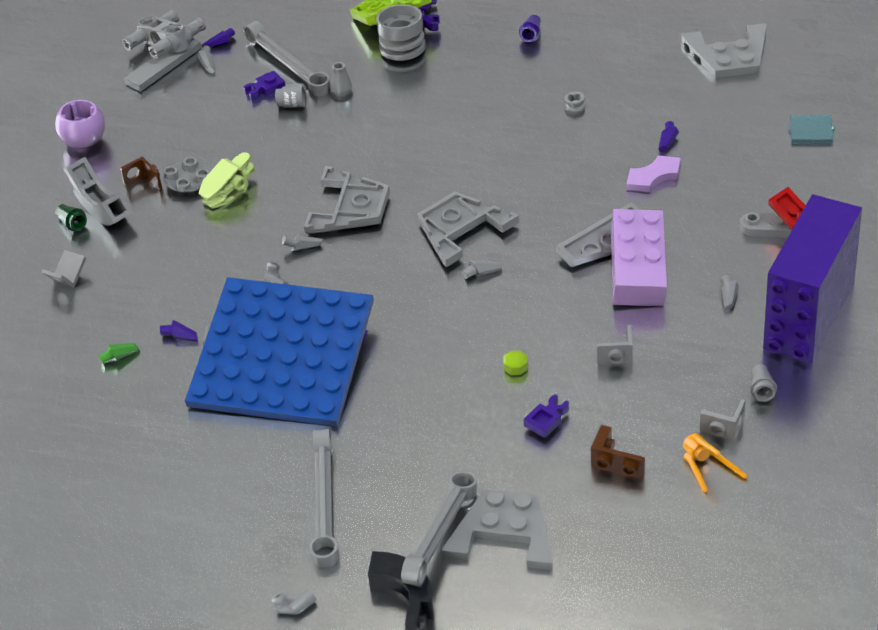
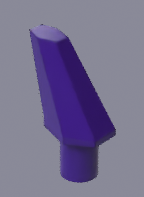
M232 28L226 31L222 30L203 43L202 48L203 46L213 48L227 44L230 38L235 35Z
M672 121L665 123V129L662 131L659 143V152H664L668 149L679 134L677 127L674 126Z
M172 320V325H160L161 336L172 335L174 339L198 342V336L195 331L175 320Z

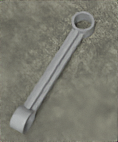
M254 21L244 26L243 32L247 41L253 46L257 44L262 46L307 82L308 91L311 95L324 96L330 92L328 74L313 72L270 38L260 22Z
M330 429L313 430L316 538L311 541L309 549L313 564L320 568H328L335 565L339 560L337 541L333 538L331 432ZM328 547L333 549L328 555L321 556L316 554L321 548Z
M460 471L450 476L448 497L414 555L409 554L405 558L401 572L402 583L417 587L422 586L426 577L428 563L464 501L474 499L477 494V478L474 474Z

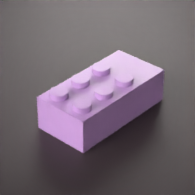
M613 209L611 223L613 305L664 306L667 278L663 211Z

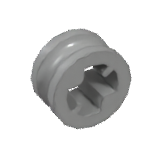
M575 91L565 95V108L568 111L578 112L585 108V96L583 93Z

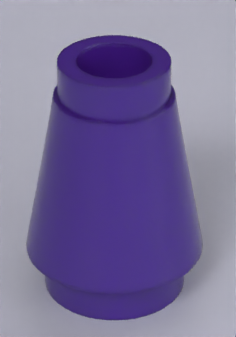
M531 15L519 27V35L525 42H533L539 38L541 23L539 16Z

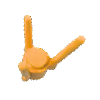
M693 433L685 439L683 449L687 453L683 458L689 463L704 493L708 492V488L695 460L704 461L710 454L743 479H747L746 473L722 456L720 451L709 444L699 433Z

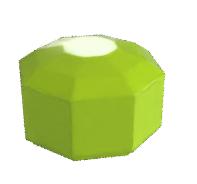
M521 350L509 351L503 356L504 371L510 375H522L528 370V356Z

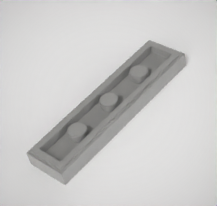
M193 38L189 42V48L184 51H168L157 59H150L124 78L125 84L140 92L201 49V42Z

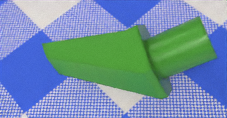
M135 343L108 345L109 350L99 355V358L105 364L114 358L118 361L140 351Z

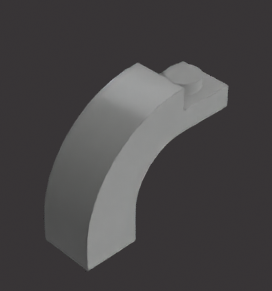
M86 157L63 169L75 188L73 193L79 202L101 224L112 225L133 213L121 192L113 194L102 185Z

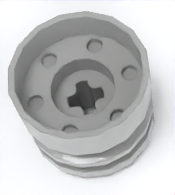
M399 4L389 6L378 13L376 18L377 29L380 35V51L384 57L403 61L413 59L424 52L426 45L420 9L411 5Z

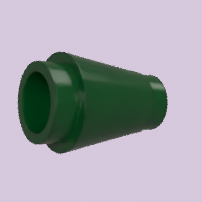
M64 204L56 208V216L69 230L79 231L85 227L87 217L82 209Z

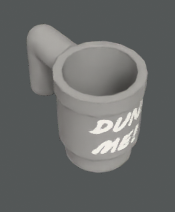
M302 83L286 84V87L276 89L275 99L277 107H305L306 86Z

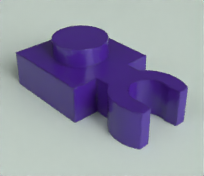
M275 71L256 78V83L246 84L244 92L246 95H250V100L252 101L258 99L261 94L266 96L272 95L276 89L286 87V84Z
M552 395L547 406L540 403L523 419L524 427L546 438L561 423V416L569 411V401L566 400L563 404L557 405L558 395Z

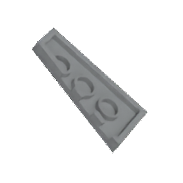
M632 202L620 208L640 210ZM613 213L557 245L556 253L571 267L611 255V223Z

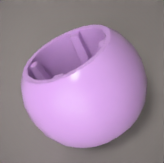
M74 100L63 105L58 111L55 119V129L59 138L65 144L74 148H86L97 143L102 137L105 130V119L102 111L94 103L87 100Z

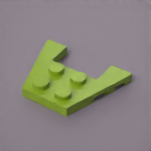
M365 0L352 8L350 13L352 18L366 25L374 26L377 25L376 18L378 13L389 6L402 4L418 8L431 3L432 0Z

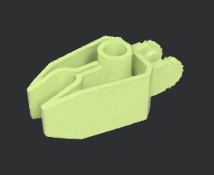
M243 152L232 161L228 159L220 160L201 184L199 195L204 197L202 203L210 208L224 206L247 190L249 184L247 178L255 172L254 164L250 163L252 159L249 153Z

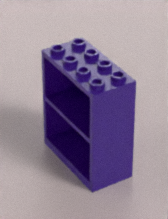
M814 194L811 195L768 272L763 349L813 364L854 285L862 207Z

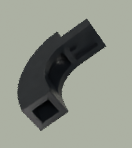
M372 551L368 570L370 592L392 593L402 597L408 603L405 630H426L427 619H435L433 590L428 576L426 575L421 587L402 583L401 572L406 557L389 552Z

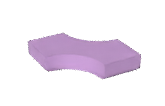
M657 156L656 160L646 167L630 168L626 190L651 193L653 187L657 184L678 179L681 158Z

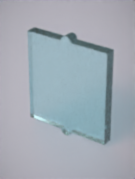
M790 115L788 131L791 132V143H833L835 127L832 126L831 115Z

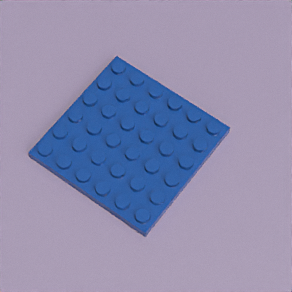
M227 277L185 398L186 406L338 427L373 306V295Z

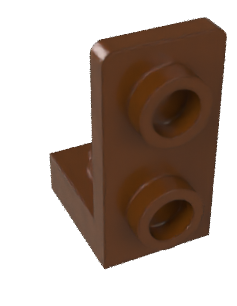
M601 425L591 446V466L643 479L645 475V458L614 450L615 439H612V427Z

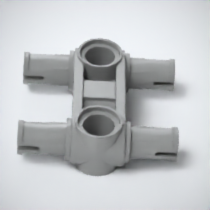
M170 10L160 17L147 16L139 20V26H137L135 32L122 39L123 46L126 50L130 51L141 43L149 44L151 46L148 47V50L151 51L149 53L154 59L159 58L168 51L181 52L189 48V42L192 41L193 36L206 29L205 22L202 18L198 17L187 25L177 23L179 21L178 14L174 10Z

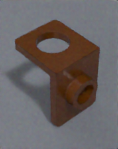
M143 156L120 168L123 184L126 187L146 177L158 190L162 189L158 168L154 164L151 165ZM137 167V174L132 178H128V171L131 168Z

